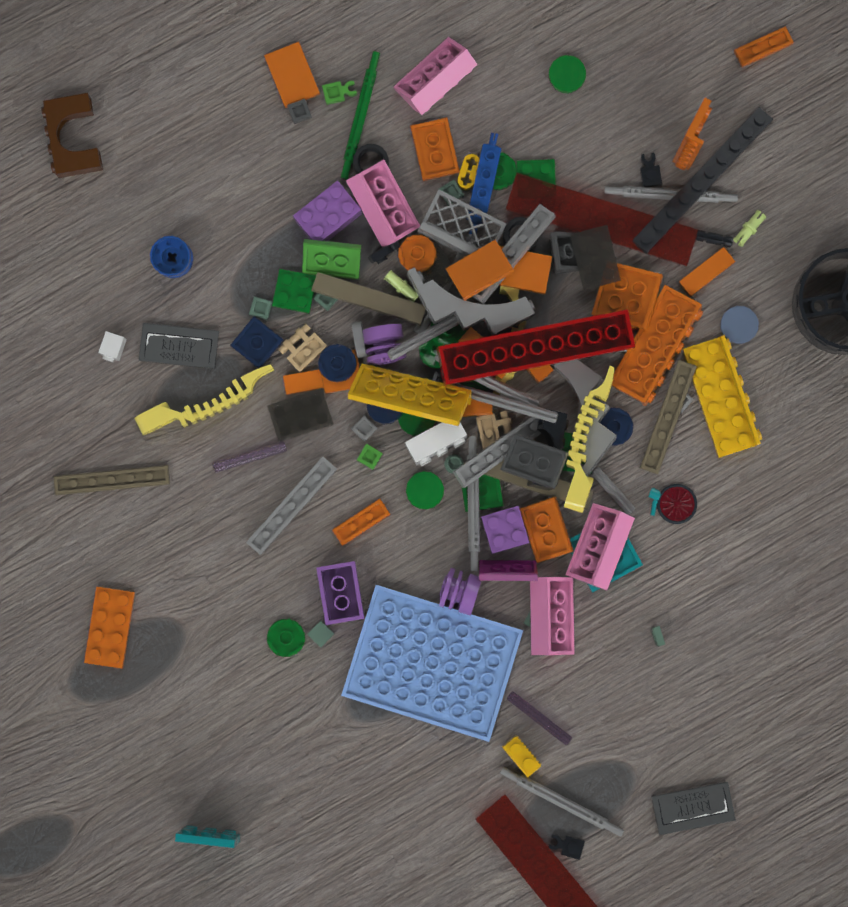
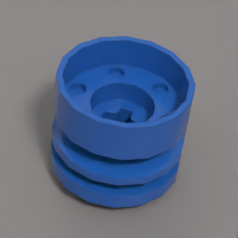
M164 236L158 239L150 252V260L154 269L165 277L180 278L186 275L192 268L194 261L193 252L178 237ZM171 254H173L174 256L177 255L175 257L177 260L176 262H169V260L171 259Z

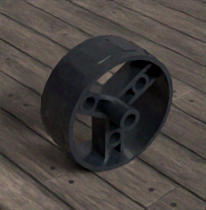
M848 248L826 253L813 261L800 275L792 297V312L801 334L818 349L838 355H848V346L833 343L819 335L808 319L837 314L843 316L848 321V289H846L848 285V265L838 293L803 299V290L810 272L816 266L829 260L848 259ZM833 300L832 309L828 308L827 301ZM814 303H819L822 310L817 311L814 308Z

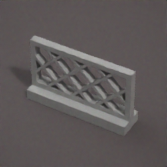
M438 189L417 232L464 256H468L481 248L480 241L489 239V242H492V237H495L494 240L498 243L506 223ZM439 196L446 198L449 206L439 209L437 203ZM457 206L463 207L466 215L456 218L453 208ZM450 209L453 219L443 221L441 211ZM438 213L441 223L434 225L427 221L431 214ZM476 214L481 216L483 224L473 226L470 216ZM467 217L470 228L461 230L457 220ZM455 222L458 231L449 233L446 230L445 224ZM494 223L500 226L498 233L490 235L487 225ZM484 226L487 236L478 239L475 229ZM472 230L475 240L465 241L462 233Z

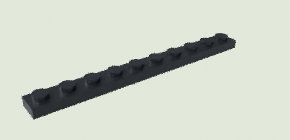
M758 107L632 242L647 254L771 124L773 118Z

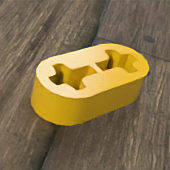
M468 154L463 160L458 176V186L463 190H470L474 185L479 157L475 154ZM474 159L477 165H473L470 171L468 170L469 163L467 161ZM466 174H470L469 181L471 183L463 185L461 179H465Z

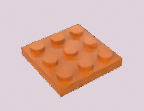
M607 261L591 315L596 316L628 309L631 326L647 330L663 275Z

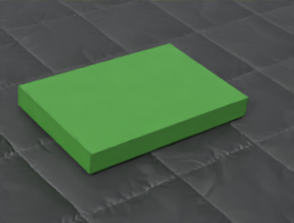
M304 239L302 273L317 275V272L332 277L359 280L361 245Z

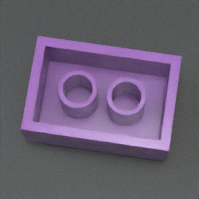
M337 180L295 213L293 218L310 240L329 241L362 215V210Z
M352 561L317 567L325 624L331 625L365 619L356 562Z

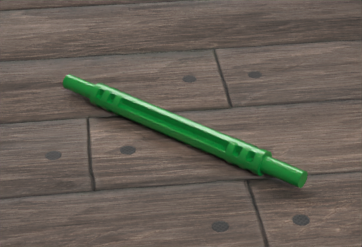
M373 51L369 68L366 69L343 158L345 161L340 178L348 180L353 157L358 149L377 75L376 68L380 53Z

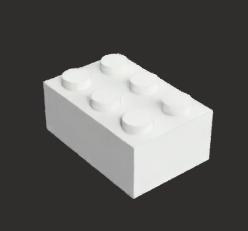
M442 422L406 441L405 446L416 466L418 464L424 466L431 462V457L435 455L441 457L448 453V448L452 446L457 448L465 444L467 434L461 423L459 426Z

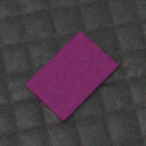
M479 560V581H538L537 563L535 560Z

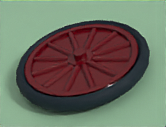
M672 484L660 492L661 495L657 503V509L665 521L672 524H682L689 521L696 513L697 499L689 487L682 484Z

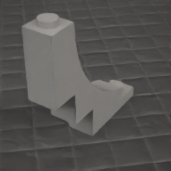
M415 267L407 272L408 278L434 325L455 315L463 331L484 321L491 336H494L522 323L535 314V306L531 300H527L526 296L503 304H477L464 301L448 293L434 280L423 284L425 281L420 271H416Z
M579 360L554 365V369L567 380L575 391L581 407L585 405V396L588 397L589 392L597 389L603 381L600 375ZM595 397L594 400L605 404V410L603 412L590 406V408L597 410L599 415L597 418L587 415V417L593 419L592 426L584 423L585 426L589 427V433H584L587 436L586 443L582 442L583 445H586L585 452L580 451L581 454L586 455L585 465H580L586 476H589L617 438L616 434L600 423L610 410V407Z

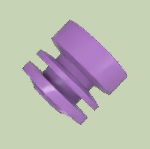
M401 324L380 325L362 331L364 344L373 345L372 348L366 350V354L373 355L367 358L368 364H391L407 357L405 353L391 360L387 354L390 349L401 344L396 343L397 340L403 338Z
M451 568L443 581L439 594V606L444 607L447 599L450 600L448 609L451 610L455 602L459 603L458 612L471 616L481 584L479 576L470 573L467 580L464 581L462 580L463 571L460 570L458 578H454L455 568Z

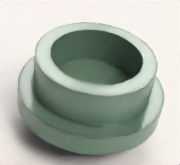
M453 454L446 458L444 466L449 473L453 474V471L464 463L460 456Z

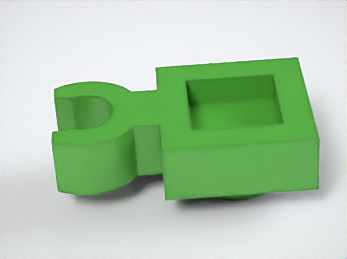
M340 81L322 85L326 105L345 101L344 95L356 96L357 91L348 90L350 86L355 85L354 81H348L344 86H341Z

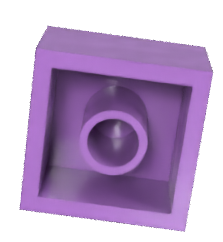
M519 506L481 516L491 554L529 544Z

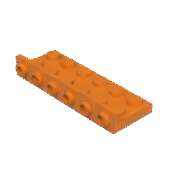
M704 98L672 161L679 169H690L704 143L698 136L712 110L709 107L712 101Z
M664 285L656 299L647 330L639 329L634 338L635 348L626 351L614 372L612 387L640 401L644 406H647L648 402L651 404L656 396L654 392L657 386L661 387L665 381V372L667 370L670 371L675 363L673 359L676 353L680 354L685 345L683 344L684 339L691 336L694 330L692 325L695 320H700L704 312L702 311V304Z

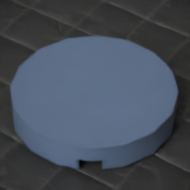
M735 306L723 314L720 330L722 335H725L726 339L729 338L731 343L744 344L755 337L759 322L756 314L751 309L745 306Z

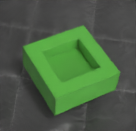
M366 444L357 461L374 470L383 453Z

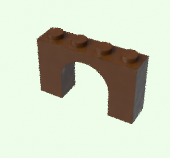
M83 93L44 100V107H41L43 118H46L47 121L44 129L46 136L50 139V144H47L49 155L53 157V162H51L52 173H55L58 178L102 171L103 164L98 148L69 151L62 147L60 142L61 130L67 122L73 119L94 116L90 95Z

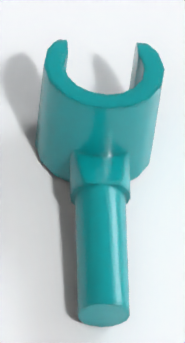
M651 488L648 497L653 499L650 513L652 516H655L656 506L661 495L660 491L655 488Z

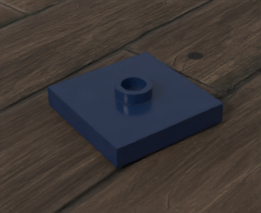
M254 316L230 346L254 366L261 368L284 340Z

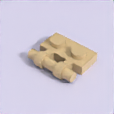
M307 324L295 330L296 333L288 340L283 341V345L278 349L282 354L288 350L292 353L287 357V360L299 373L328 347L315 332L310 337L306 335L311 329ZM299 339H302L304 342L296 349L293 345Z
M507 411L500 412L501 420H496L494 413L493 415L476 417L483 450L501 438L498 431L499 426H503L505 434L512 430L510 425L512 421Z

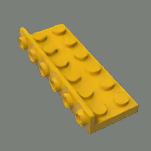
M725 335L682 350L686 362L697 366L692 381L718 458L761 444L760 440H762L761 432L759 429H756L754 424L756 422L755 414L748 407V404H750L748 394L744 393L742 389L744 385L742 376L738 375L736 371L738 367L736 358L732 357L730 349H732L729 338L726 339Z
M362 363L348 392V399L459 426L467 405L471 403V390L453 385L444 386L441 382L432 381L427 378H420Z

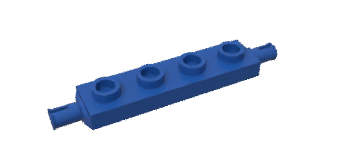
M491 133L489 144L482 145L469 205L486 214L502 149L496 145L499 135L495 133V136L494 133ZM477 214L470 216L473 226L483 224L481 216Z

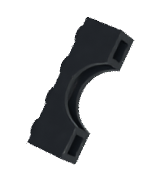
M554 411L558 414L557 421L552 423L539 419L537 430L544 435L548 446L561 450L565 446L564 432L569 424L568 414ZM529 480L527 482V486L535 487L548 491L552 490L551 488L531 482Z

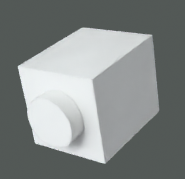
M106 331L98 353L106 361H119L127 339Z

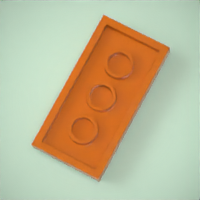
M96 587L84 663L123 669L135 592Z

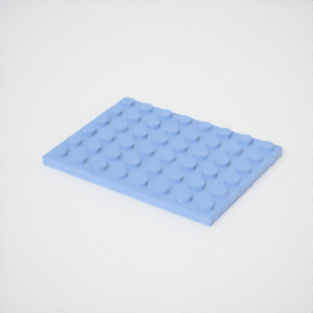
M375 585L341 696L489 742L523 630L472 614L469 616L453 608L450 610L448 609L449 607H440L437 603Z

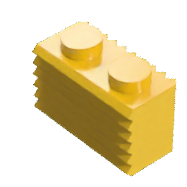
M518 735L513 736L502 746L527 778L541 767L539 760L536 759Z

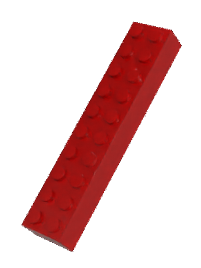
M627 309L438 346L436 349L443 384L446 386L635 348V342Z

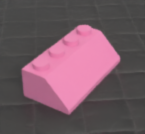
M448 37L393 88L415 111L423 115L438 100L442 99L452 87L456 86L464 76L469 74L477 66V63L465 47Z
M385 160L346 180L382 248L398 241L420 227Z
M593 503L565 575L607 590L635 518L621 511Z
M538 577V581H530L531 655H574L573 578Z

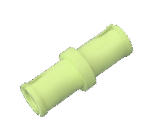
M756 210L755 214L748 222L743 224L741 231L733 238L734 242L737 243L742 238L738 245L743 247L750 236L755 235L756 229L766 219L765 214L760 216L761 211Z
M392 270L385 276L384 280L397 289V293H402L412 302H415L419 297L415 289L407 284L408 281L402 280Z

